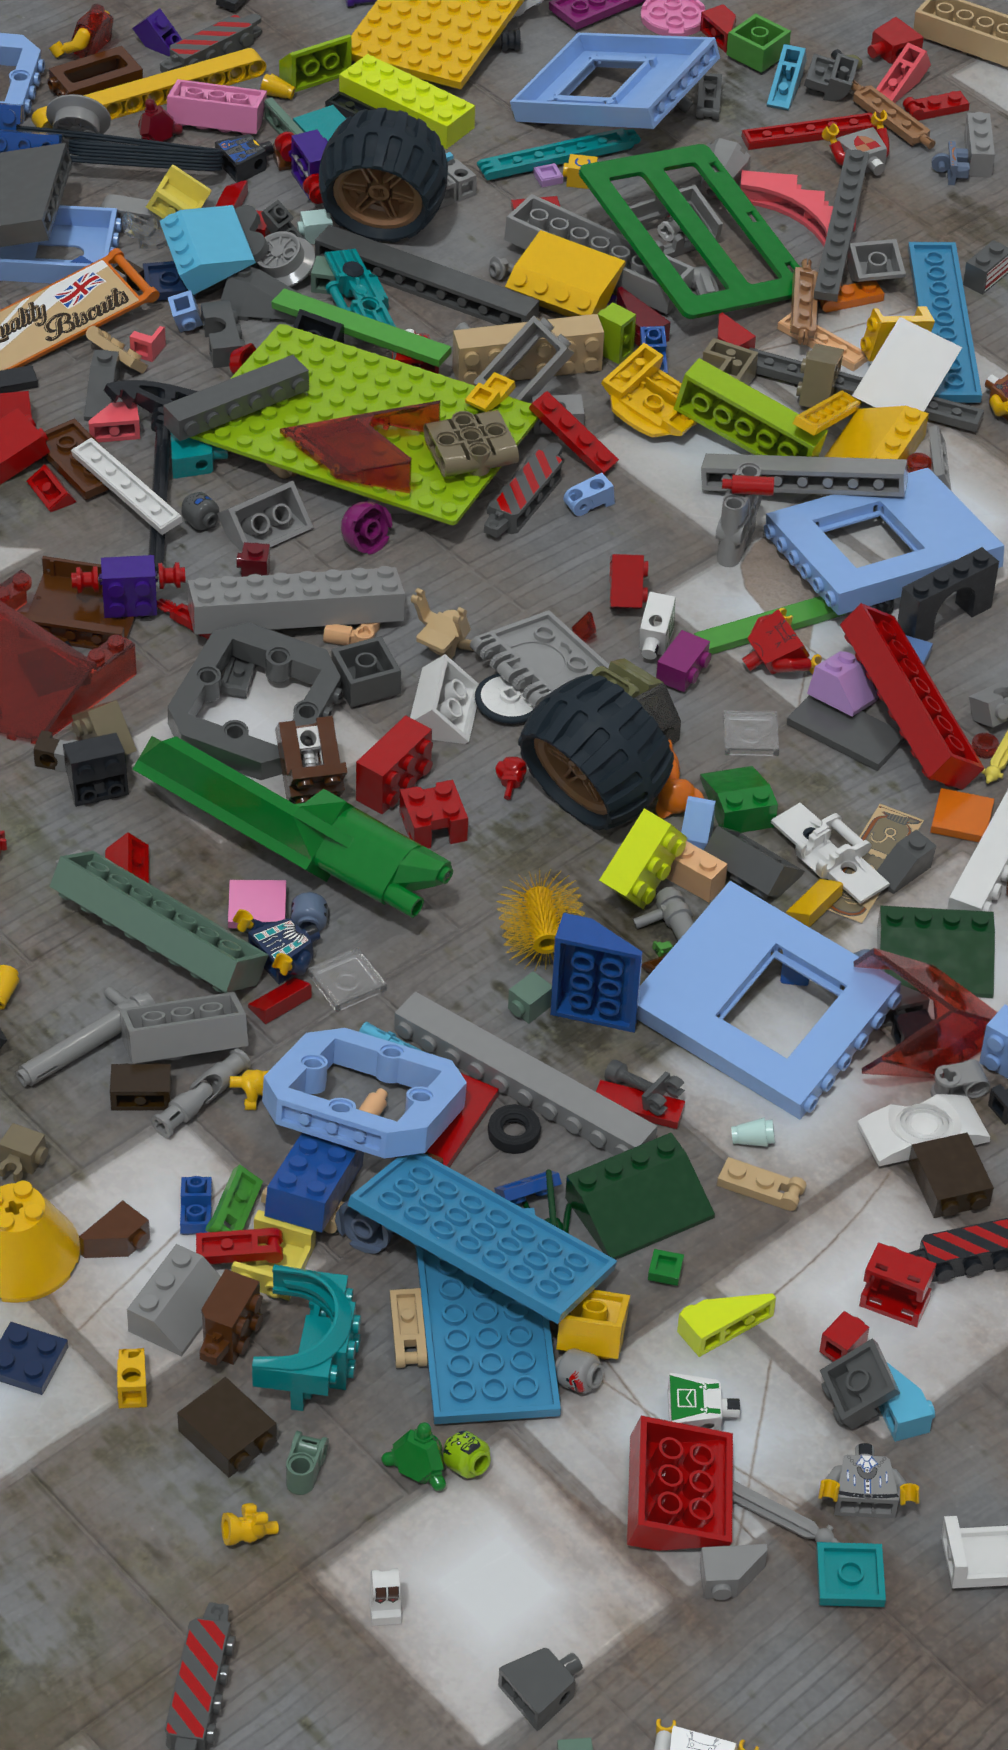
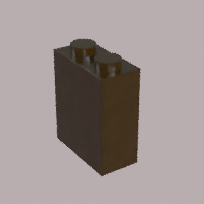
M968 1132L911 1145L908 1163L933 1218L950 1217L960 1212L981 1210L990 1206L994 1187Z
M224 1377L177 1412L178 1431L228 1478L237 1471L245 1470L254 1458L262 1452L266 1453L271 1450L277 1442L276 1422L227 1377Z

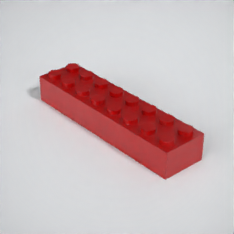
M860 603L840 624L845 633L844 638L853 646L856 652L855 657L864 665L867 671L866 676L878 689L877 695L889 708L888 714L900 727L899 732L912 749L910 751L912 755L922 765L923 774L931 781L936 780L948 787L953 786L963 790L985 769L895 616Z

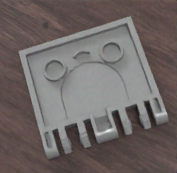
M549 610L478 635L470 643V648L480 655L483 660L491 659L489 665L493 669H497V673L509 684H512L515 690L521 691V689H524L522 692L523 697L535 708L548 694L566 682L586 674H591L596 667L604 666L609 668V664Z

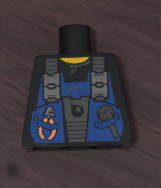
M249 134L215 142V148L223 150V156H221L223 158L222 168L236 183L265 171L267 168V156L274 153V148L270 141L259 143Z

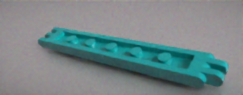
M620 128L480 159L477 162V166L486 180L531 172L534 170V167L568 163L570 154L596 157L608 153H616L632 148L641 141V138L634 129L625 130Z

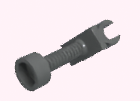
M612 1060L605 1070L604 1077L606 1081L616 1084L624 1082L645 1092L642 1095L643 1109L650 1110V1112L657 1116L667 1109V1107L662 1106L667 1101L663 1096L666 1092L671 1097L678 1098L685 1091L680 1088L684 1081L678 1076H670V1073L666 1071L655 1083H652L628 1072L627 1065L618 1060Z

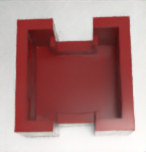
M453 780L437 782L435 787L427 789L417 786L400 789L399 813L410 839L429 849L432 843V830L447 828L450 844L467 841L468 816Z
M878 1242L865 1269L863 1281L867 1283L861 1293L859 1306L918 1327L930 1300L932 1288H929L935 1274L936 1263L924 1257L901 1251L894 1246Z

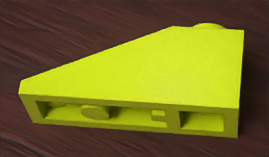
M773 1293L704 1299L695 1305L686 1306L679 1313L677 1332L697 1356L701 1357L774 1316L776 1297Z

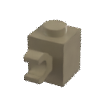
M12 1123L0 1141V1176L4 1177L7 1171L14 1170L13 1179L14 1182H18L23 1177V1171L33 1175L37 1167L43 1165L48 1156L45 1134Z

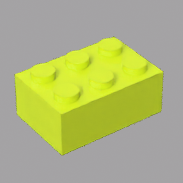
M644 808L599 881L618 895L644 909L646 904H650L654 899L656 888L661 880H665L669 875L671 864L675 858L683 853L688 838L672 824Z

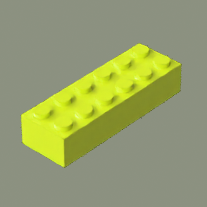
M369 54L339 74L340 92L376 109L401 110L416 119L423 120L427 127L437 133L441 145L445 149H448L475 128V105Z

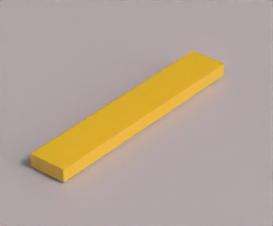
M842 390L797 415L792 424L815 436L856 412L862 402Z

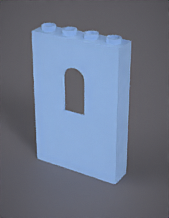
M59 205L49 240L0 247V281L54 283L90 265L89 263H71L72 260L36 258L38 245L77 247L83 250V256L93 263L107 256L111 250L119 246V233L117 232L121 233L122 218H118L117 208Z

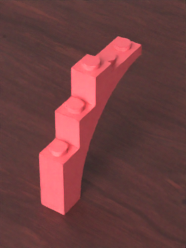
M742 170L740 188L753 205L771 209L791 217L809 229L824 247L833 206H828L829 201H824L825 191L801 189V184H797L798 175ZM856 219L854 223L853 232H855Z

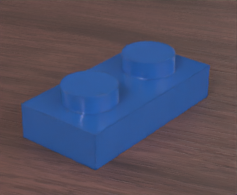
M546 1171L495 1187V1193L514 1204L526 1201L525 1196L536 1193V1196L546 1195ZM552 1171L553 1186L561 1185L559 1173Z

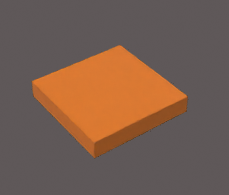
M941 788L930 833L980 842L990 823L995 799Z

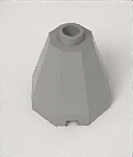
M718 138L713 144L711 142L706 144L736 183L741 181L742 170H750V155L747 152L744 154L741 151L742 147L737 142ZM714 165L711 166L715 172H719ZM702 177L701 190L711 198H718Z

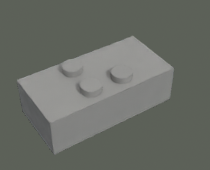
M235 992L119 1009L122 1041L132 1064L161 1059L173 1061L187 1055L249 1046L246 1013Z

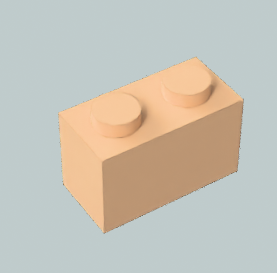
M686 841L683 853L676 857L671 864V871L666 879L710 902L725 887L727 863Z

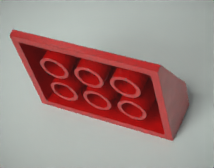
M641 1415L630 1435L627 1545L656 1551L730 1546L732 1544L733 1433Z

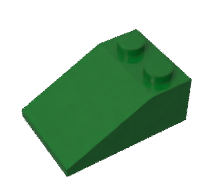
M753 766L700 774L708 800L716 801L714 815L718 826L736 830L740 833L775 827L771 820L777 816L778 803L770 784Z

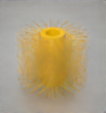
M539 871V886L536 880V887L533 883V888L530 885L528 890L524 887L522 888L526 893L510 889L521 896L500 894L518 901L501 902L502 904L514 907V909L501 907L504 910L513 911L504 912L501 915L503 918L501 920L506 921L507 925H509L508 923L514 924L513 927H507L505 923L503 924L502 929L508 930L511 933L515 932L513 937L508 936L506 932L504 933V938L509 939L506 941L505 946H513L517 949L516 947L523 945L524 948L518 949L520 950L519 954L525 948H531L528 950L527 957L536 951L532 959L533 961L539 953H541L540 958H542L543 954H546L547 961V954L549 957V954L551 953L552 956L554 952L555 936L562 914L565 912L571 914L570 912H572V914L578 913L583 916V911L578 910L581 908L582 903L576 902L578 900L577 897L571 895L579 887L577 889L573 888L574 891L569 889L571 890L568 891L570 892L569 895L560 896L562 892H565L566 888L564 887L560 890L556 888L563 880L557 883L555 888L549 889L552 882L549 885L547 883V887H544L546 880L544 879L542 886L541 878L540 886ZM512 939H514L519 942H516L517 944L510 942V940L513 941Z

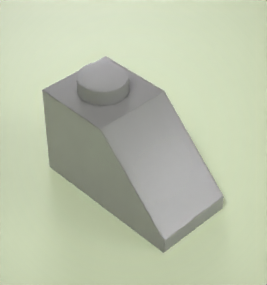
M767 1544L702 1547L700 1573L704 1599L725 1600L730 1597H737L765 1568Z

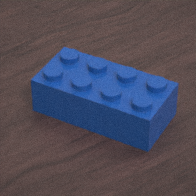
M301 1133L267 1186L264 1216L322 1233L361 1169L364 1152Z

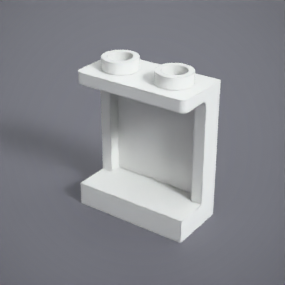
M944 1516L941 1539L952 1588L1007 1586L1008 1526L960 1528L957 1516Z

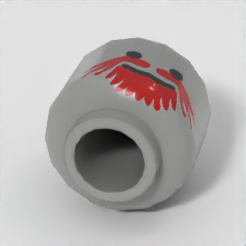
M575 1348L566 1351L563 1356L557 1359L555 1364L559 1384L564 1388L583 1394L597 1388L604 1374V1369L598 1356Z

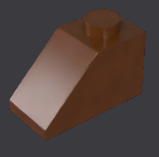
M122 1200L79 1236L81 1256L84 1258L129 1257L137 1249H142L149 1241V1220Z

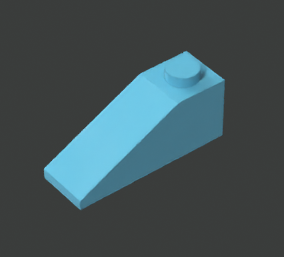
M787 44L783 45L767 106L789 111L806 65V48Z
M887 1363L900 1394L878 1406L894 1441L930 1433L932 1419L935 1418L932 1402L926 1400L922 1390Z

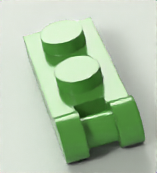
M239 1164L235 1167L214 1215L208 1222L205 1230L207 1232L243 1230L263 1181ZM224 1221L231 1225L230 1228L224 1225Z

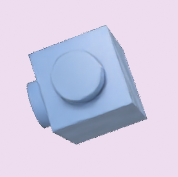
M191 290L168 297L173 318L180 332L190 331L203 325L198 305Z

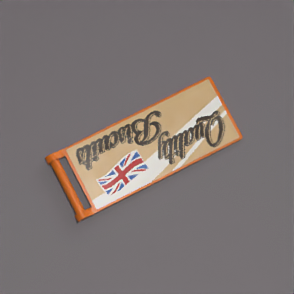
M114 248L102 259L0 310V371L22 367L86 334L90 326L100 327L144 303L155 302L159 298L160 293L155 287H151L131 266L119 248ZM110 264H118L143 294L139 296Z

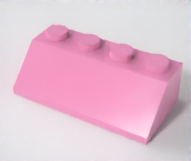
M177 79L167 96V112L174 118L175 124L181 126L191 125L196 126L198 129L214 128L221 132L237 131L243 135L257 134L262 124L267 91Z

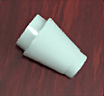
M764 1117L737 1126H731L733 1144L768 1147V1144L775 1143L773 1119L765 1120Z

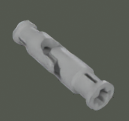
M238 1048L230 1050L229 1056L225 1060L216 1062L191 1084L189 1089L192 1090L178 1094L169 1102V1107L161 1114L152 1116L151 1121L154 1129L165 1138L172 1136L173 1130L181 1123H187L198 1113L202 1105L210 1103L229 1087V1076H237L242 1071L245 1072L251 1068L250 1059L247 1054ZM202 1080H207L210 1084L204 1083V1082H201V1081H202Z

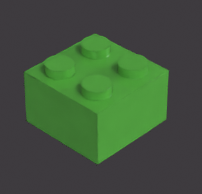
M755 13L728 32L726 55L762 73L779 61L783 45H790L791 31Z

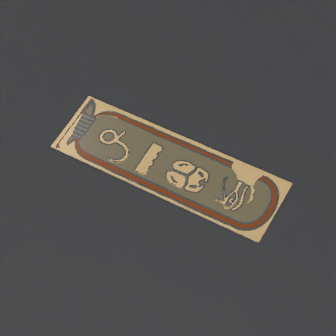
M879 804L860 835L863 841L867 840L872 844L869 852L862 858L877 871L895 845L913 831L918 830L924 820ZM844 867L841 869L844 873L853 874L856 872L851 867ZM843 889L842 896L828 911L863 923L881 892L859 904Z

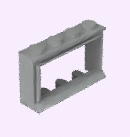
M692 185L679 189L717 242H719L723 223L697 186ZM658 197L629 206L642 224L670 215ZM611 221V230L613 229L615 232L623 235L615 223ZM681 234L675 235L673 242L667 245H663L661 241H656L662 252L670 257L696 250L688 238L684 239Z

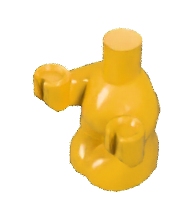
M249 1069L241 1076H229V1088H242L246 1093L247 1099L244 1100L245 1110H256V1101L258 1095L263 1096L264 1075L268 1071Z
M254 1503L242 1505L243 1517H237L229 1512L222 1515V1537L226 1546L236 1545L240 1541L252 1543L263 1538L265 1535L278 1534L279 1531L278 1522L268 1521V1514L266 1512H257V1506Z

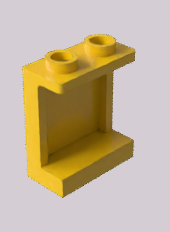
M918 306L915 316H883L878 308H873L871 316L867 320L864 337H862L860 342L861 350L865 353L868 361L875 359L899 317L932 332L935 320L927 306Z

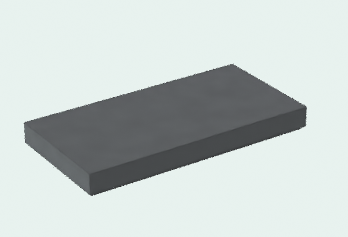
M810 695L787 717V725L876 771L906 741L898 729L863 711L852 717Z

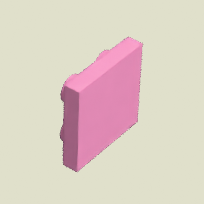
M230 880L228 928H237L238 923L233 922L232 919L239 909L248 911L253 916V919L262 922L285 919L286 880Z

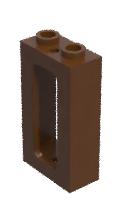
M118 46L49 68L47 84L50 91L54 92L58 97L69 94L83 96L142 79L143 69L123 46Z

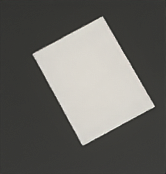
M899 317L852 396L875 408L906 405L924 412L962 347Z

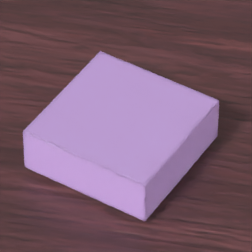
M555 163L534 167L533 174L541 188L563 183V175Z

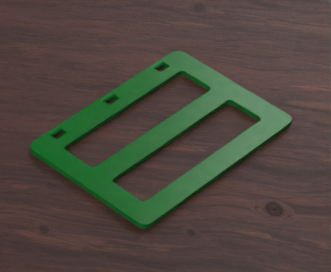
M696 144L581 166L579 170L581 179L685 318L696 319L722 312L725 313L792 299L793 273L787 266L790 265L793 270H795V267L800 266L708 146ZM714 165L719 172H715L711 166ZM685 167L696 168L779 279L756 284L748 283L665 171ZM636 176L642 177L726 290L695 295L611 181ZM749 215H752L757 222H753Z

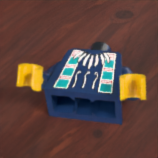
M244 909L237 911L232 919L233 922L238 923L237 928L240 932H248V943L268 954L264 969L278 984L283 983L293 975L303 976L306 973L313 959V942L320 939L319 930L314 924L301 929L290 918L280 921L262 922L253 919L251 913Z

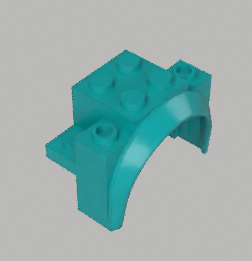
M274 1264L272 1269L273 1294L295 1296L309 1300L310 1314L306 1315L299 1352L289 1356H254L252 1383L253 1387L290 1391L291 1410L303 1411L305 1400L311 1399L312 1394L328 1396L330 1388L346 1390L348 1378H354L356 1368L354 1356L355 1352H359L361 1334H359L361 1315H356V1302H352L353 1289L348 1288V1275L317 1272Z

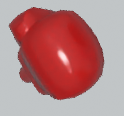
M505 757L503 761H499L496 765V774L501 779L502 785L506 787L504 795L506 800L511 799L513 788L520 787L525 777L527 764L522 758Z

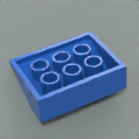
M563 913L555 936L550 1015L635 1033L643 952L592 918Z

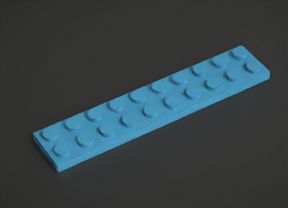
M909 242L908 254L917 307L927 306L935 320L932 333L962 347L935 392L934 397L957 403H981L982 391L956 242Z

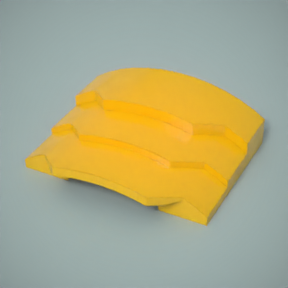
M643 343L602 380V386L610 395L612 412L629 426L649 437L682 436L692 426L697 424L694 420L674 410L682 383L660 370L664 355Z

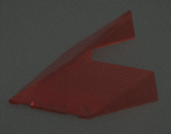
M441 400L281 428L280 433L284 437L289 436L295 441V446L319 465L324 464L329 468L330 474L336 479L410 494L411 458L377 432L374 427L383 425V429L388 430L390 426L423 432L425 423L440 421Z
M876 948L871 949L853 961L854 967L894 971L920 990L921 994H925L932 999L934 1005L935 1019L881 1057L861 1068L862 1074L935 1078V1071L939 1066L967 1061L982 1051L986 1025L997 1014V1011L939 968Z

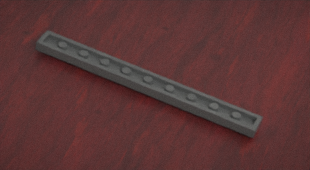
M846 149L813 299L834 302L838 300L867 169L869 152Z
M749 348L758 352L756 374L794 384H799V381L803 382L804 373H800L802 361ZM840 372L836 379L834 394L843 390L852 396L863 377ZM934 396L924 411L929 413L928 420L973 432L977 431L984 414L983 409Z

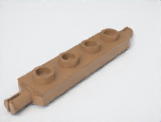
M853 80L851 90L855 92L853 97L855 103L869 113L873 114L876 111V116L881 119L880 113L882 110H885L887 119L883 124L912 146L917 143L924 144L928 149L935 146L936 142L930 138V129L873 86L864 87Z
M807 258L802 260V267H795L792 284L790 333L798 335V343L800 345L802 340V345H806L808 337L814 338L817 322V299H813L818 272L811 269L812 262L810 259L807 262Z

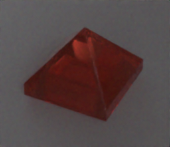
M590 611L572 626V631L585 643L597 636L593 615Z

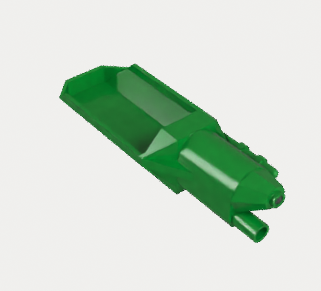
M151 736L133 767L134 771L325 882L332 875L383 905L388 904L411 918L419 914L424 904V899L412 891L446 884L453 875L451 861L357 809L331 792L323 789L305 803L294 804L177 736L163 741Z

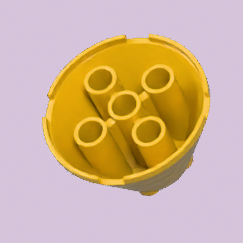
M22 1180L17 1183L0 1186V1298L2 1302L11 1303L40 1299L55 1292L70 1279V1273L80 1259L79 1236L73 1223L38 1190L33 1188L30 1182Z

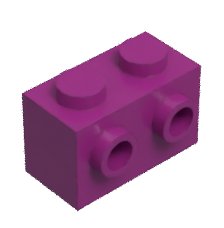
M681 630L658 660L656 678L664 682L665 685L685 692L691 683L694 684L697 681L703 667L706 668L710 663L712 656L709 653L710 641Z

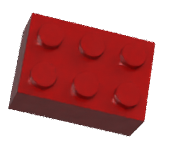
M405 715L356 761V801L382 815L390 807H394L400 798V789L414 787L415 783L423 775H427L432 768V729Z

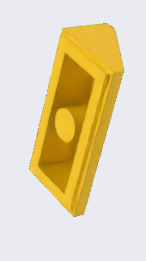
M819 879L786 911V914L810 927L842 896L843 883Z

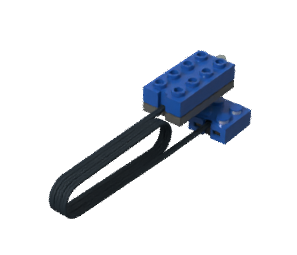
M0 103V153L63 143L64 137L82 138L68 141L69 154H72L70 157L72 162L164 169H169L171 165H175L181 170H222V149L91 132L20 126L24 122V104Z

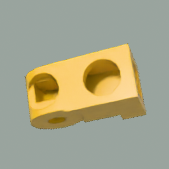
M144 1348L119 1349V1359H117L119 1408L147 1407Z

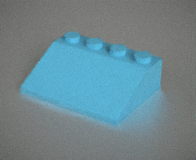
M233 205L179 210L160 220L179 276L188 291L191 290L193 295L256 263Z

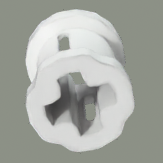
M671 215L669 220L663 221L658 225L657 229L662 239L671 242L676 234L683 232Z

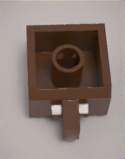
M225 1269L201 1309L203 1344L199 1352L200 1360L216 1366L220 1361L234 1365L238 1356L245 1354L252 1332H257L263 1321V1314L260 1312L263 1296L260 1295V1281Z

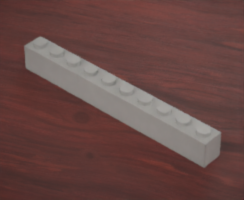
M414 992L395 1012L394 1032L398 1033L399 1036L414 1042L427 1052L452 1060L456 1067L469 1073L473 1078L480 1079L491 1086L499 1088L500 1093L512 1097L521 1105L528 1106L542 1114L544 1118L560 1124L569 1132L583 1137L598 1148L617 1155L656 1139L657 1126L417 992Z

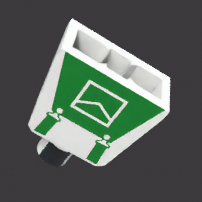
M649 592L640 627L639 647L642 651V656L646 659H655L657 654L663 655L668 648L675 624V596ZM656 616H659L662 622L655 621Z
M677 1373L669 1374V1421L721 1431L722 1417H740V1399L721 1398L720 1381Z

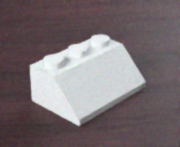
M444 654L422 667L410 718L431 728L432 740L459 744L468 743L477 709L475 691L479 683Z

